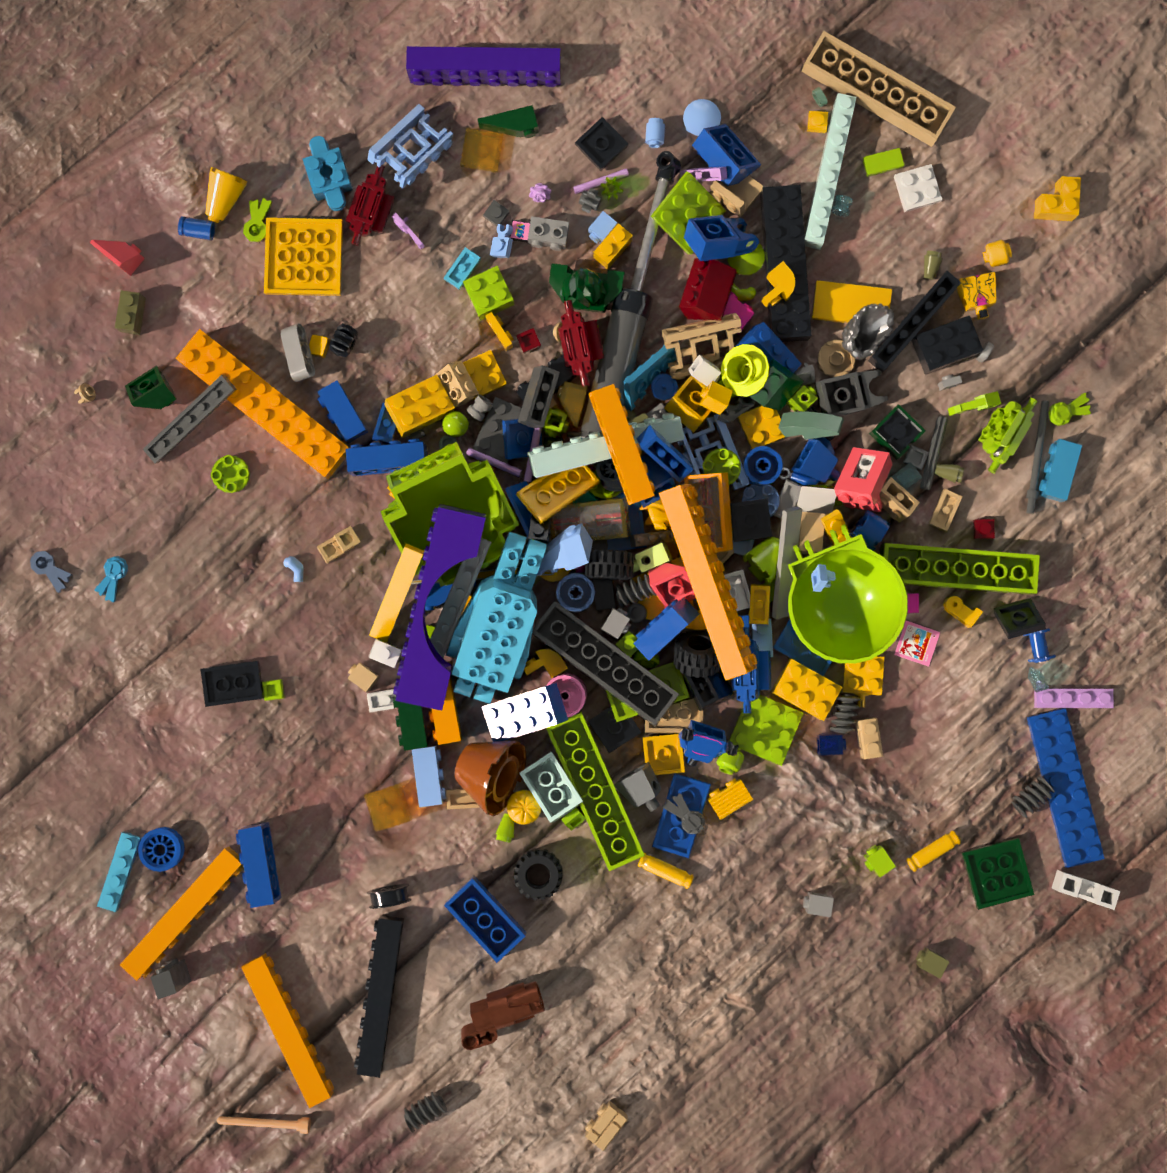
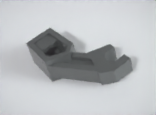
M736 396L735 406L728 405L724 410L726 416L721 414L717 420L724 423L735 421V418L754 406L755 400L750 396Z

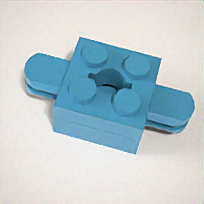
M315 136L309 143L312 156L303 158L313 194L317 201L326 199L331 210L341 211L346 206L344 193L353 190L343 155L339 147L330 150L324 137Z

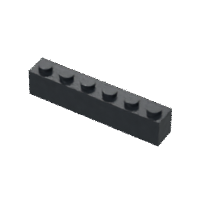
M946 271L868 361L883 373L957 289L961 282L949 271Z

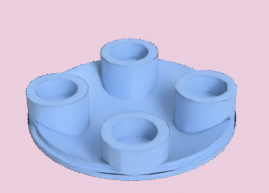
M706 99L691 102L686 107L683 115L685 128L689 133L699 136L704 128L720 125L721 113L719 108L713 102Z
M770 484L761 487L750 485L743 492L742 502L767 498L770 517H772L778 510L780 498L777 490Z

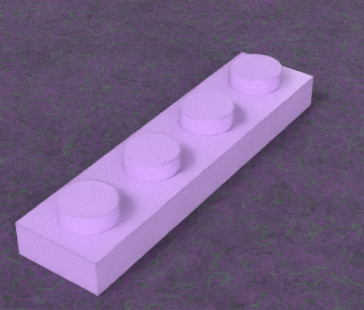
M1034 689V708H1114L1113 689Z

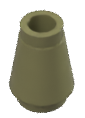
M927 251L926 255H924L923 278L935 280L943 260L941 252Z
M937 463L934 475H938L953 483H961L964 468L960 467V465Z

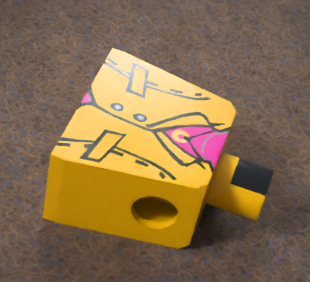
M995 272L959 279L961 284L957 287V292L965 311L976 310L977 320L988 318L987 308L992 307L996 303Z

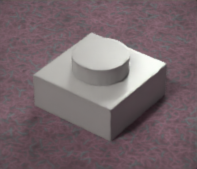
M951 374L942 377V381L938 383L939 391L960 385L962 383L960 375L954 377Z

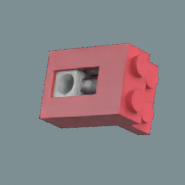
M853 447L834 488L838 501H842L845 507L851 509L857 508L881 512L883 506L879 494L892 467L890 453Z

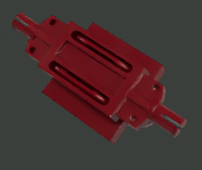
M384 165L381 167L377 166L375 174H368L365 183L362 182L361 186H357L346 218V222L351 224L350 230L354 232L351 242L353 245L359 246L361 236L368 237L372 231L381 234L384 232L395 199L394 196L385 194L387 182L382 177Z
M572 300L564 301L566 313L561 316L563 326L558 331L566 367L571 366L573 374L580 375L583 387L590 385L587 373L593 370L595 360L604 359L597 320L585 322L581 312L574 311Z

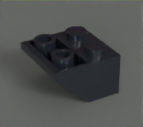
M721 669L718 673L704 678L690 677L687 674L683 675V680L700 711L734 695L728 681H725Z

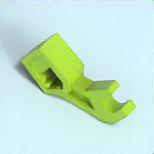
M998 391L975 397L973 401L948 408L949 416L976 408L978 411L1000 405L1001 400Z

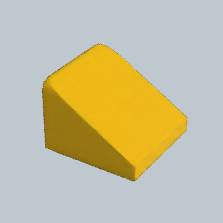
M312 335L309 343L311 354L325 358L331 340L327 337Z

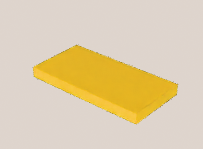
M817 280L812 319L848 323L854 314L864 306L881 303L890 309L892 289Z
M585 465L538 477L519 490L516 496L537 521L542 524L598 485L600 480Z

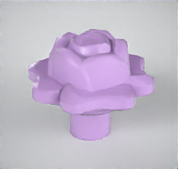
M542 183L535 184V187H530L529 197L533 198L534 202H545L546 199H550L551 189Z

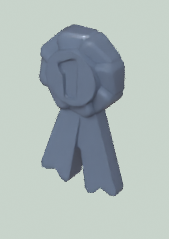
M38 551L30 559L31 569L37 574H46L58 593H61L62 589L67 588L60 579L69 582V577L72 576V573L56 567L54 557L50 553Z

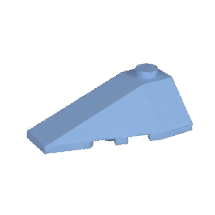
M582 523L569 526L547 544L537 575H542L547 570L554 573L559 568L572 570L589 563L593 540Z

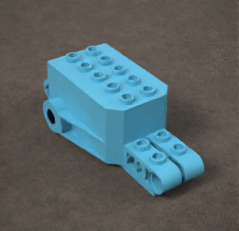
M509 532L494 575L481 580L463 611L447 648L446 656L454 658L451 675L457 676L453 692L470 697L475 683H478L473 699L490 704L496 689L508 693L513 678L518 680L521 678L529 655L534 619L537 614V598L532 587L547 544L529 539L526 550L522 553L527 537ZM519 559H522L518 572L515 574Z

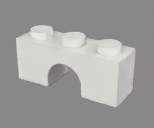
M1057 870L1052 889L1058 892L1082 898L1115 910L1120 891L1060 870Z

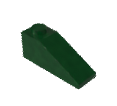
M533 105L477 119L479 129L520 138H531L539 133Z

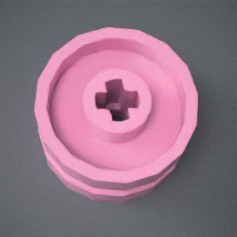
M570 673L558 674L546 686L557 683L561 698L563 692L568 694V697L566 699L562 698L567 717H572L584 706L587 698V689L582 679Z

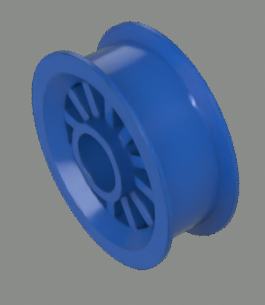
M160 827L149 831L142 837L138 847L139 858L143 865L157 872L166 871L176 866L183 858L185 851L181 835L168 827ZM159 844L165 847L164 854L158 851Z

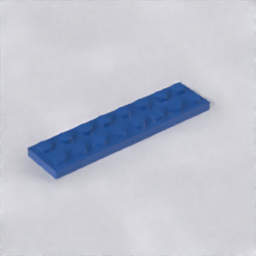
M1066 708L1026 717L1041 776L1055 791V793L1050 792L1052 799L1048 797L1047 799L1065 867L1070 868L1105 859Z

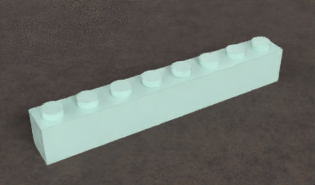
M838 93L834 101L804 233L805 247L820 250L824 244L857 98L855 96Z
M673 413L663 414L662 418L656 420L654 417L644 419V423L637 424V422L628 423L634 429L635 436L633 438L635 443H638L636 438L650 425L669 443L684 440L681 418L673 415ZM593 432L588 434L589 437L586 438L578 436L570 438V442L563 443V441L552 443L551 447L544 448V446H538L533 448V451L528 452L533 476L538 478L611 459L603 433Z

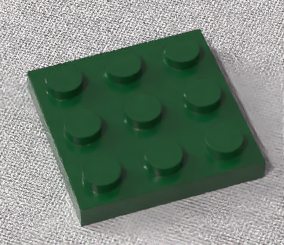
M1016 837L961 852L978 910L1034 895L1019 838Z

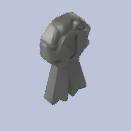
M680 793L677 797H673L677 806L666 799V804L662 805V807L682 819V828L688 834H698L704 829V816L698 811H690Z

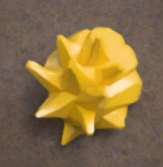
M661 499L644 508L643 506L640 507V510L645 509L649 512L645 525H654V529L657 531L668 530L670 524Z

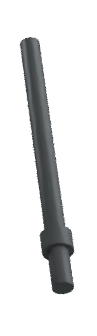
M1041 401L1030 488L1027 490L1026 495L1028 499L1027 514H1034L1035 502L1039 495L1037 488L1049 401Z

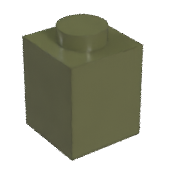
M926 947L920 950L916 957V964L920 968L940 979L950 962Z

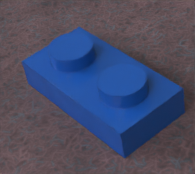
M383 402L372 440L389 444L393 439L396 425Z

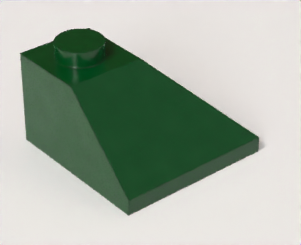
M158 366L153 367L125 385L130 402L134 407L161 410L164 407L170 406L177 399L173 389Z

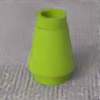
M504 813L495 835H497L496 840L511 843V840L514 839L515 822L506 813Z

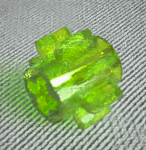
M614 176L613 180H609L606 177V184L601 183L600 187L604 188L601 195L606 194L608 201L611 197L617 200V193H623V190L619 189L623 182L618 183L616 176ZM611 184H613L614 189H616L613 191V193L609 192L608 188Z

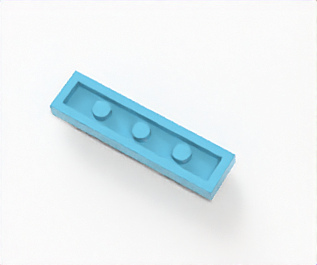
M121 832L97 907L113 912L118 911L142 837Z

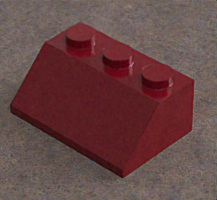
M694 258L679 305L687 320L723 319L736 277V269L715 259L700 261L698 258Z

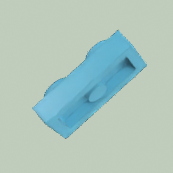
M465 247L444 276V280L460 290L464 285L463 281L469 278L481 261V257Z

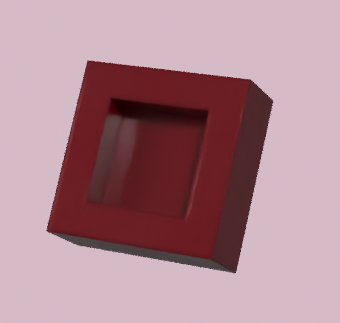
M534 328L516 335L524 354L541 347Z
M994 519L973 520L974 539L995 538Z

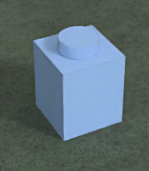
M602 211L588 228L590 239L595 243H602L618 223Z

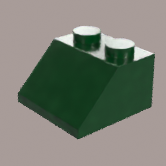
M772 359L769 363V376L764 387L750 397L764 407L780 411L803 384L804 380Z

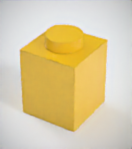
M712 381L708 387L704 386L702 389L700 405L720 415L727 408L733 391Z

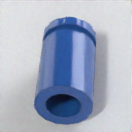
M181 216L178 222V234L212 241L215 235V222Z

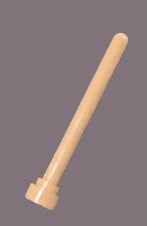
M220 1116L217 1119L218 1124L288 1128L296 1129L302 1134H309L311 1128L310 1117H302L297 1121Z

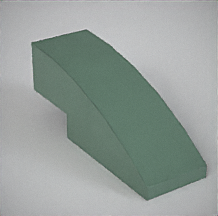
M817 412L783 413L778 428L785 437L802 435L807 440L840 435L844 419L839 416Z

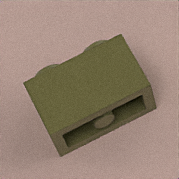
M121 290L115 328L121 333L140 335L146 298L143 295Z

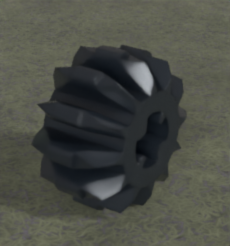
M342 323L337 327L332 336L329 346L330 350L338 356L347 357L353 350L358 331L352 326Z

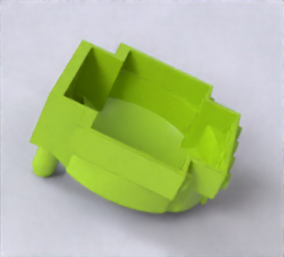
M457 442L448 444L443 449L408 466L395 470L386 476L395 500L388 505V508L381 511V515L401 554L406 543L424 551L426 546H430L431 541H427L430 527H434L435 522L431 521L433 510L438 508L439 504L486 514L481 537L491 541V545L481 568H486L491 562L499 560L505 544L502 533L511 532L519 525L488 460L467 463ZM423 556L414 576L419 575L421 566L426 564ZM462 561L449 568L439 577L438 582L441 587L453 584Z

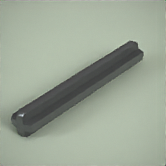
M939 416L936 421L920 488L923 490H930L948 423V418Z

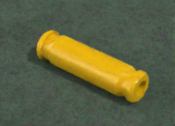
M951 830L949 834L943 835L913 854L912 857L907 858L906 862L911 870L916 872L917 869L924 867L953 849L955 845H959L961 840L955 831Z
M644 853L645 856L639 859L638 867H643L646 871L679 886H684L686 889H689L692 884L693 874H688L686 871L656 857L648 856L646 853Z

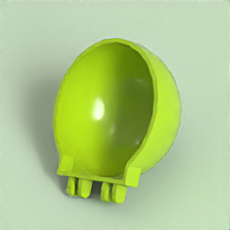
M842 525L841 530L843 535H845L846 541L839 543L837 533L833 529L830 530V534L835 545L814 553L809 540H806L804 545L810 556L803 558L798 545L793 546L798 561L788 564L793 577L788 596V612L793 629L800 641L810 651L833 662L856 664L871 660L882 654L897 640L904 628L908 614V595L904 581L897 569L885 557L869 549L862 534L851 538L846 525ZM818 564L826 565V569L835 572L836 576L835 581H831V586L824 587L821 592L813 591L811 574Z

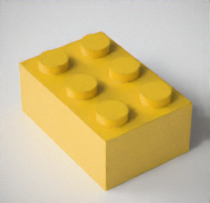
M434 375L386 398L384 404L402 438L443 419L446 414L455 409L438 375Z
M788 659L771 693L817 719L824 721L843 687L797 661Z

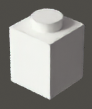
M700 354L688 369L692 377L707 387L712 381L717 382L721 374L716 365Z

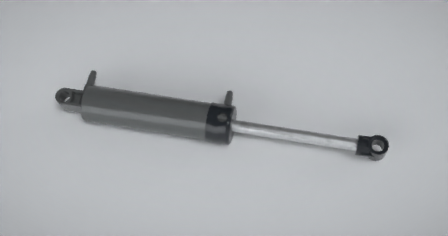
M663 151L656 159L658 171L655 180L658 181L632 285L630 289L622 288V292L609 303L613 305L602 347L604 359H599L591 389L592 392L614 384L615 388H618L621 393L620 402L622 407L625 406L624 380L634 372L646 321L649 318L653 298L650 295L641 292L659 226L652 219L651 215L665 199L669 185L674 183L675 175L681 169L680 161L669 151ZM590 397L581 432L568 431V437L581 436V438L589 437L588 434L593 432L602 433ZM598 462L588 465L592 466L593 468H596Z

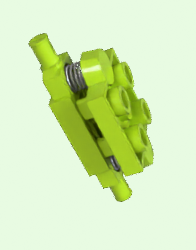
M1030 398L1024 408H1021L1022 406L1017 402L1010 401L1005 408H997L992 413L990 421L982 430L981 436L978 439L983 443L982 448L988 454H991L990 458L993 462L988 469L989 472L995 474L1000 464L1006 463L1009 456H1013L1032 425L1031 419L1035 414L1032 410L1038 402L1034 398Z

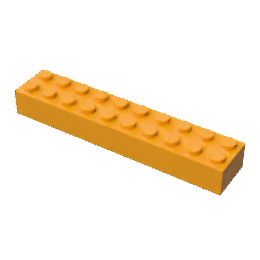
M201 329L196 332L175 358L209 386L219 376L225 374L237 389L227 400L328 480L346 459V449L349 448L347 445Z
M684 484L660 492L659 495L725 681L747 674L757 668V659L755 654L751 653L749 647L751 645L750 639L743 630L744 622L736 611V600L734 597H731L729 591L731 590L730 583L723 574L724 566L716 555L718 553L717 546L710 538L711 530L709 525L705 524L703 518L704 510L697 501V490L694 486L692 487V484Z

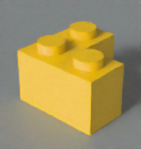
M1062 176L1055 183L1054 194H1041L1035 200L1034 219L1073 221L1079 215L1081 177Z

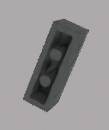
M543 365L533 368L518 423L534 429L544 427L559 371Z
M177 958L161 965L160 968L155 970L156 973L150 977L158 1000L179 992L192 981L185 959L178 961Z

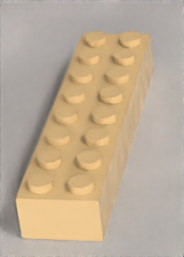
M823 31L802 69L803 73L832 90L857 97L855 103L931 147L938 139L956 108Z

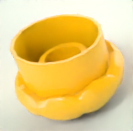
M520 790L509 798L507 812L514 822L526 825L534 822L539 817L541 807L531 791Z

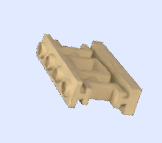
M733 313L724 315L722 320H703L661 330L666 349L675 348L677 361L668 363V371L671 378L680 380L691 375L688 369L692 364L683 366L682 357L691 355L692 362H694L698 357L695 343L712 339L714 353L702 356L721 370L725 356L720 357L719 348L728 346L729 351L734 348L732 334L741 332V319L739 316ZM726 330L727 339L718 341L716 332ZM689 339L690 347L680 349L679 340Z

